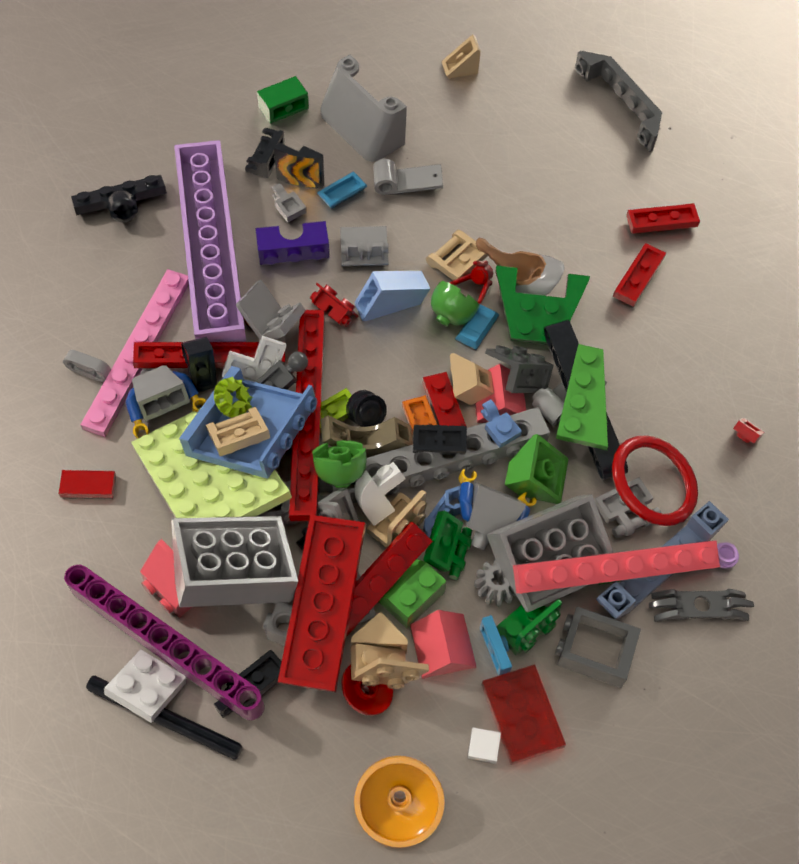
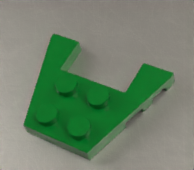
M496 265L495 273L512 341L547 344L544 326L564 320L571 321L590 280V276L568 273L565 298L515 292L518 268Z

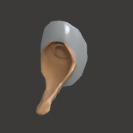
M480 237L475 243L477 249L487 254L496 265L518 268L515 290L518 293L544 296L549 294L560 281L565 269L562 261L550 256L524 251L515 253L502 252L489 244L486 239Z

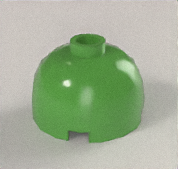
M441 281L431 296V307L437 315L436 320L447 327L449 324L459 326L468 323L475 316L480 305L469 294L466 297L460 293V288Z
M341 440L336 442L337 446L328 448V443L316 447L313 451L314 467L316 474L324 482L334 485L336 488H347L363 475L367 462L366 449H363V444L355 441Z

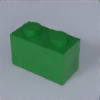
M296 76L257 91L258 107L270 124L309 109L308 92Z

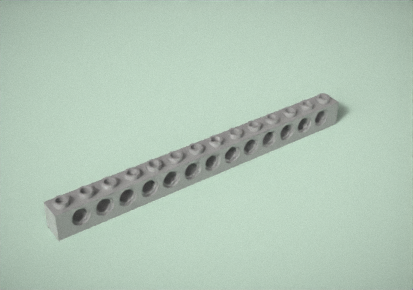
M539 407L510 415L522 430L521 434L524 437H518L501 448L491 442L493 439L485 430L486 424L489 423L486 422L467 428V448L473 447L477 451L467 449L465 455L448 452L413 453L412 444L367 458L365 470L373 477L381 467L392 462L395 463L398 469L404 470L405 472L402 474L406 479L386 493L391 495L397 493L402 488L409 486L418 487L424 484L425 481L444 479L449 474L461 472L463 469L467 472L475 466L481 464L490 465L498 459L507 456L513 458L535 434L540 435L548 442L550 431ZM444 455H451V456H453L454 458L447 459V458H445V457H443V456H444ZM420 462H427V463H429L430 465H428V466H422V465H420L419 463H420ZM319 478L318 502L327 497L321 496V492L328 491L333 493L339 488ZM291 481L285 482V485L289 490L291 487ZM355 488L348 489L352 503H356ZM290 499L277 505V507L281 508L276 512L268 510L258 515L281 516L283 525H293L299 522L290 521L289 519ZM318 506L317 516H320L321 512Z

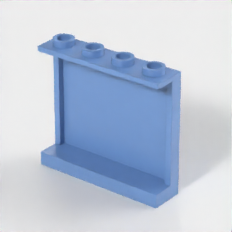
M231 366L223 379L233 376L236 380H242V384L245 387H249L248 393L253 397L250 405L252 408H257L269 430L271 438L220 457L208 434L206 424L211 422L216 424L228 420L230 417L225 416L217 408L213 391L179 440L185 455L188 457L268 479L273 470L279 466L286 450H289L297 433L303 429L310 413L316 409L317 398L315 397L312 385H308L302 394L245 380L241 368ZM236 391L231 393V395L233 396L232 401L234 403L238 400L236 398Z

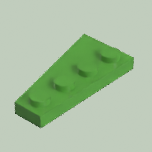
M578 344L556 439L607 450L603 349Z

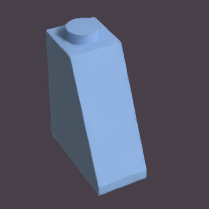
M373 271L354 303L362 321H369L420 305L430 291V287L422 271Z

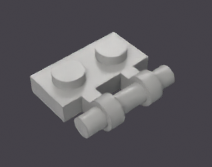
M640 477L628 482L632 493L647 507V504L652 502L653 497ZM616 488L595 498L597 509L608 524L614 520H617L619 526L612 529V534L615 538L623 535L629 536L635 532V529L643 525L646 527L652 525L639 517L631 520L628 518L627 514L632 511L622 501ZM657 507L652 509L655 512L661 513Z

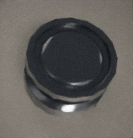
M359 390L348 399L346 413L348 418L360 427L374 426L384 421L387 406L380 396L368 390Z

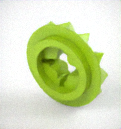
M233 376L219 381L214 389V401L221 413L230 418L247 413L248 409L252 408L250 401L253 397L248 393L249 387H245L242 384V380H236ZM236 391V398L238 400L233 403L231 393Z

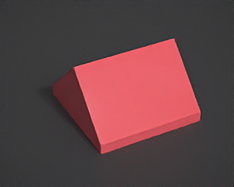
M502 364L488 369L492 376L494 394L475 403L477 423L488 422L481 414V410L484 409L482 404L490 399L497 406L500 415L506 412L509 415L526 411L524 393H511L505 390L510 369Z
M437 610L410 624L418 663L429 665V671L421 675L422 679L476 668L464 614Z

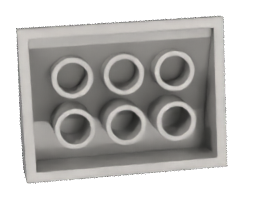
M592 494L576 496L486 534L498 565L526 612L535 610L588 585L519 594L516 593L513 565L614 553Z
M281 516L172 518L174 574L179 607L291 602L298 584V578Z

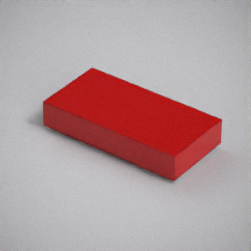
M62 470L58 494L60 498H113L116 473L115 471Z

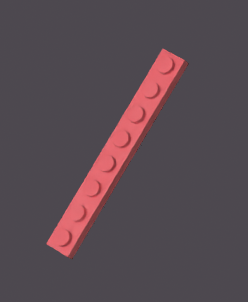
M714 540L513 565L516 593L521 594L718 568L720 564L717 541Z

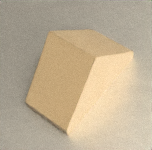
M473 34L441 61L448 78L478 74L481 51Z
M379 612L351 637V646L357 643L405 650V654H407L408 639L382 612Z

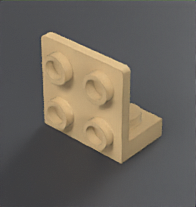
M357 643L351 646V680L362 681V684L366 686L386 684L390 689H400L405 687L406 683L418 680L419 676L429 671L428 664L406 661L405 650Z

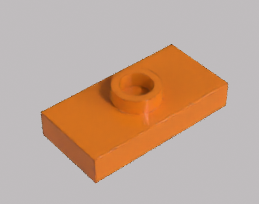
M426 395L402 401V408L408 424L411 425L412 435L414 425H437Z

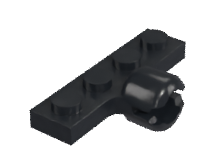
M149 175L144 179L136 181L130 180L115 186H104L90 192L83 191L71 196L76 216L109 209L111 217L116 221L129 222L138 213L137 201L167 194L161 175Z

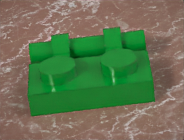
M447 511L437 512L430 539L433 542L426 548L423 561L441 572L450 570L448 577L458 580L460 572L464 571L466 565L464 559L467 550L471 548L472 539L470 538L473 530L463 527V522Z

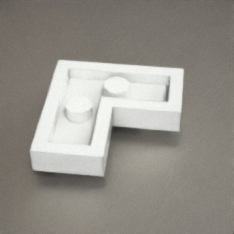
M262 336L254 358L229 351L222 371V377L225 376L231 366L241 368L245 380L256 382L279 360H282L286 343Z

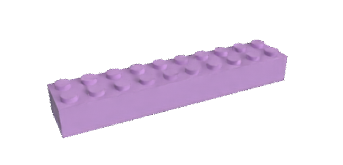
M220 140L174 145L195 339L207 337L209 342H247L244 318L236 307L237 302L241 299Z

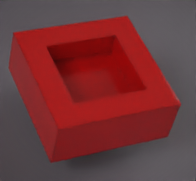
M745 418L740 419L733 428L738 432L737 436L747 443H750V441L756 443L765 433Z

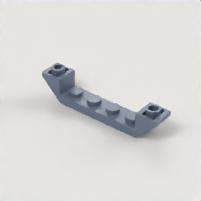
M708 501L691 516L687 525L663 546L710 541L729 519ZM673 574L622 580L620 583L616 581L598 596L596 600L615 619H618L630 613Z

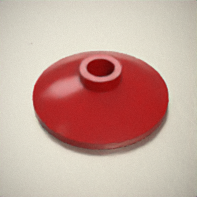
M351 664L343 672L341 679L343 695L349 705L357 712L374 716L381 714L390 706L393 698V689L388 688L386 684L366 686L362 684V681L351 680Z

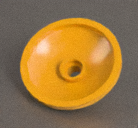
M391 756L375 762L363 773L355 790L354 809L361 827L371 838L391 847H409L427 839L438 827L444 812V792L438 777L426 764L407 756ZM397 791H403L406 796L402 799H398L395 796V793Z

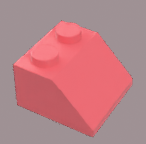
M161 539L157 542L140 570L144 580L141 584L150 595L154 593L158 595L161 599L159 601L160 605L168 614L174 612L180 618L192 607H179L175 586L173 550Z

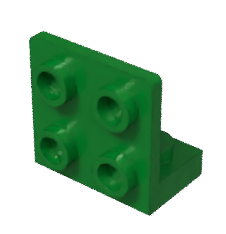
M557 599L548 608L543 605L530 612H526L521 605L496 626L499 635H504L509 649L515 656L522 650L526 653L537 643L536 638L540 634L544 633L547 635L556 627L557 623L555 621L561 616L559 611L563 603Z

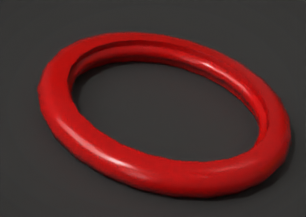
M649 435L634 436L619 445L613 458L612 478L620 498L634 514L651 524L660 526L677 525L692 515L698 499V484L692 467L678 449L665 440ZM641 447L652 448L663 453L676 465L682 475L686 491L685 501L677 511L666 514L655 512L642 504L632 493L627 483L624 469L625 461L632 451Z

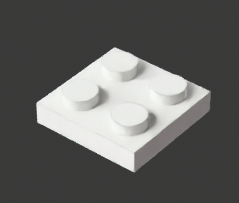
M140 649L104 688V695L152 723L186 684L187 677Z

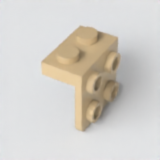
M421 490L413 499H410L400 491L390 502L395 511L375 526L371 523L367 527V533L387 548L410 522L415 523L419 527L426 517L427 493Z

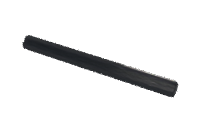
M95 675L90 677L86 684L89 692L127 709L104 695V688L109 683L108 681ZM166 708L153 721L232 759H237L242 751L241 743Z

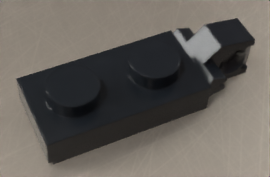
M269 650L238 675L257 687L262 696L278 683L282 661L272 650ZM227 683V687L223 691L230 690L234 684ZM256 699L246 700L243 706L248 707ZM219 700L214 703L216 711L222 718L233 712V710Z

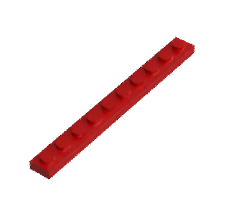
M306 310L299 320L298 352H302L307 356L308 366L305 370L297 372L296 392L303 394L308 385H312L315 397L317 398V406L305 421L303 429L297 433L293 440L290 487L292 498H290L289 506L290 521H309L310 515H317L319 476L316 474L314 467L313 451L316 447L320 446L324 310Z

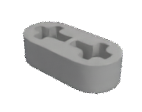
M70 350L63 360V364L71 371L100 382H104L111 371L110 366L104 361L76 350Z

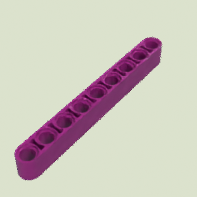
M76 564L67 569L64 580L77 599L244 719L255 720L263 714L265 705L257 687L87 567ZM84 579L83 582L76 584L79 580ZM105 593L101 598L95 599L99 594ZM125 608L123 612L116 613L118 609ZM147 622L142 628H136L138 624ZM168 637L164 643L157 644L160 638ZM189 652L186 658L178 659L181 653ZM203 668H212L210 672L205 675L199 674ZM226 683L234 684L230 690H221L222 686ZM248 699L257 700L253 706H243L244 702Z

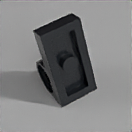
M202 337L182 342L181 348L188 367L189 378L197 391L201 392L215 388L217 379L214 351L208 338Z

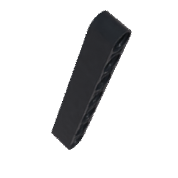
M564 320L544 326V335L567 393L579 342L570 321ZM607 412V450L588 446L601 480L612 478L613 458L620 445ZM626 461L624 466L625 474L628 473V465Z

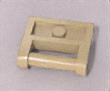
M457 230L452 234V238L438 251L426 257V262L430 267L437 268L450 279L456 280L468 275L476 267L473 265L474 261H483L488 255L477 249L474 239L463 231ZM457 245H462L445 261L443 260V258Z
M256 407L248 409L247 413L216 424L214 422L206 424L208 434L220 457L271 438L269 430Z

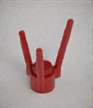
M487 260L474 261L473 265L476 267L472 269L471 273L449 282L455 286L472 279L478 285L484 284L477 300L479 304L482 303L488 288L493 284L491 281L493 269Z

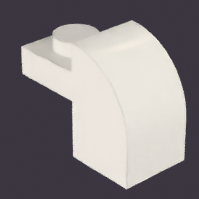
M394 462L381 467L373 477L365 470L355 485L356 501L373 526L395 511L385 494L406 479Z

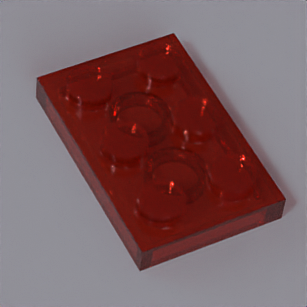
M535 664L482 681L483 691L497 729L501 733L500 737L511 765L566 746Z

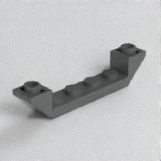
M579 51L575 64L578 74L582 75L586 81L600 75L602 76L603 80L622 98L628 108L640 118L641 125L637 138L649 152L653 151L659 132L662 111L611 56Z

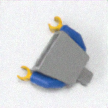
M160 366L156 369L144 368L139 376L132 379L134 388L130 389L125 403L131 422L135 423L133 434L138 439L139 431L145 430L147 435L150 433L148 427L142 423V419L146 422L190 403L189 399L193 402L192 412H199L197 406H203L206 400L198 397L199 392L188 375L171 371L167 366Z
M463 469L458 477L461 483L459 502L462 518L466 521L465 524L469 528L476 530L471 545L485 550L489 542L486 534L528 517L530 507L535 505L537 500L533 497L528 503L525 499L527 492H524L516 499L477 482L473 485L472 483L477 477V472L473 471L471 478H467L464 474L465 469Z

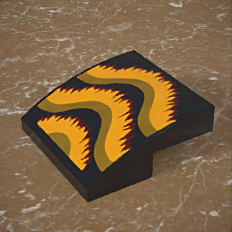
M282 143L276 145L274 154L278 180L299 187H324L323 154L304 145L299 151Z

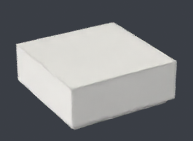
M472 727L467 758L496 764L501 733Z

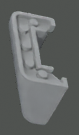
M349 54L342 58L336 66L321 105V117L365 160L376 162L405 145L407 106L395 97H386L377 101L353 79V76L359 72V63Z

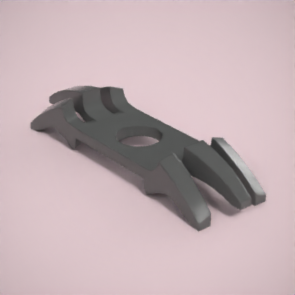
M669 589L651 593L652 599H667L649 603V608L676 609L655 615V622L668 619L683 620L684 618H722V620L740 619L749 621L748 613L736 609L728 611V609L754 607V602L743 599L746 597L745 592L735 589L723 591H677ZM695 599H706L709 602V610L699 611L694 605Z

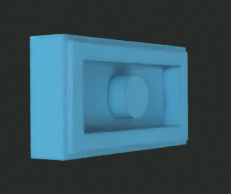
M492 615L484 617L481 621L480 631L498 677L508 676L511 672L512 664L507 654L509 647L504 635H499Z

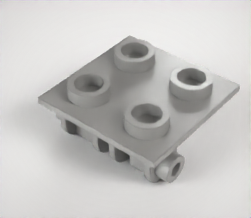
M387 226L340 227L342 266L389 265Z

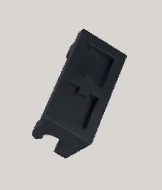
M264 128L262 133L270 135L272 138L268 136L261 137V141L253 156L248 157L246 160L248 165L245 167V172L269 178L275 167L274 148L278 143L285 145L284 131Z
M414 425L413 453L448 452L465 455L467 452V426Z

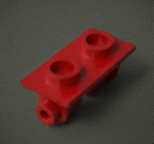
M316 283L320 289L318 292L314 291L310 296L313 305L324 310L325 313L330 307H333L328 316L340 326H348L351 322L350 317L352 314L357 318L359 317L353 311L355 306L345 298L342 301L335 297L338 293L327 284L325 287H322Z

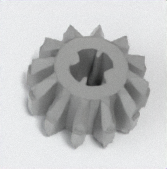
M494 560L493 566L486 562L483 565V570H477L476 576L478 579L475 580L474 586L479 588L477 594L479 597L487 596V605L492 600H496V604L499 607L502 605V600L509 604L512 602V596H517L496 560Z

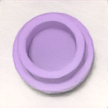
M728 542L717 544L720 568L729 569L734 567L739 560L737 548Z

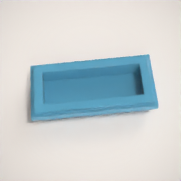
M353 171L320 190L317 194L332 209L363 191L367 185Z
M479 304L480 307L475 316L463 326L455 340L477 350L499 317L497 312Z

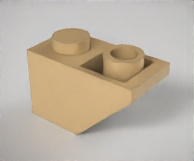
M455 353L450 355V370L455 398L473 405L494 394L490 371Z

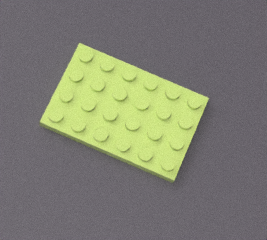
M191 412L131 442L175 518L256 517L292 498L290 490L275 469L269 478L266 479L186 456L179 438L198 412Z

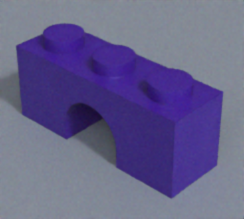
M326 221L302 223V235L292 240L282 237L279 226L255 228L260 265L330 258Z

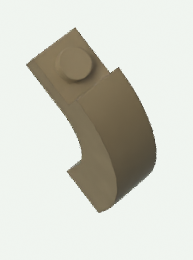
M329 415L321 419L323 443H328L329 446H337L336 442L341 440L359 442L363 444V449H366V458L413 444L411 425L396 417L368 427L351 426Z

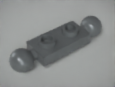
M294 352L289 356L287 365L279 360L256 382L288 390L298 381L293 373L305 370L308 366V358L302 352Z

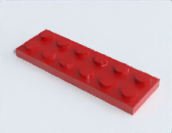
M310 515L298 575V584L280 667L279 683L336 692L366 529L365 522Z

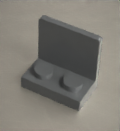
M497 345L496 349L486 348L485 354L511 365L505 390L511 393H536L541 388H548L554 365L545 361L544 356L527 353L528 349L520 346H513V349Z

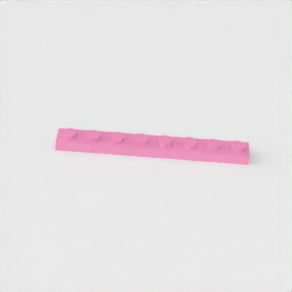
M167 269L80 424L82 430L103 437L107 436L126 401L130 389L133 388L132 379L139 376L143 368H134L133 366L134 342H158L189 285L188 275Z

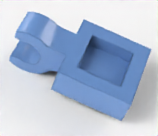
M491 399L482 404L484 409L481 410V414L489 422L486 424L485 430L499 448L521 436L522 430L507 412L500 415L497 406Z

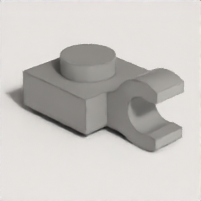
M280 183L272 187L275 192L272 194L275 199V208L287 223L307 213V207L295 192L288 194Z

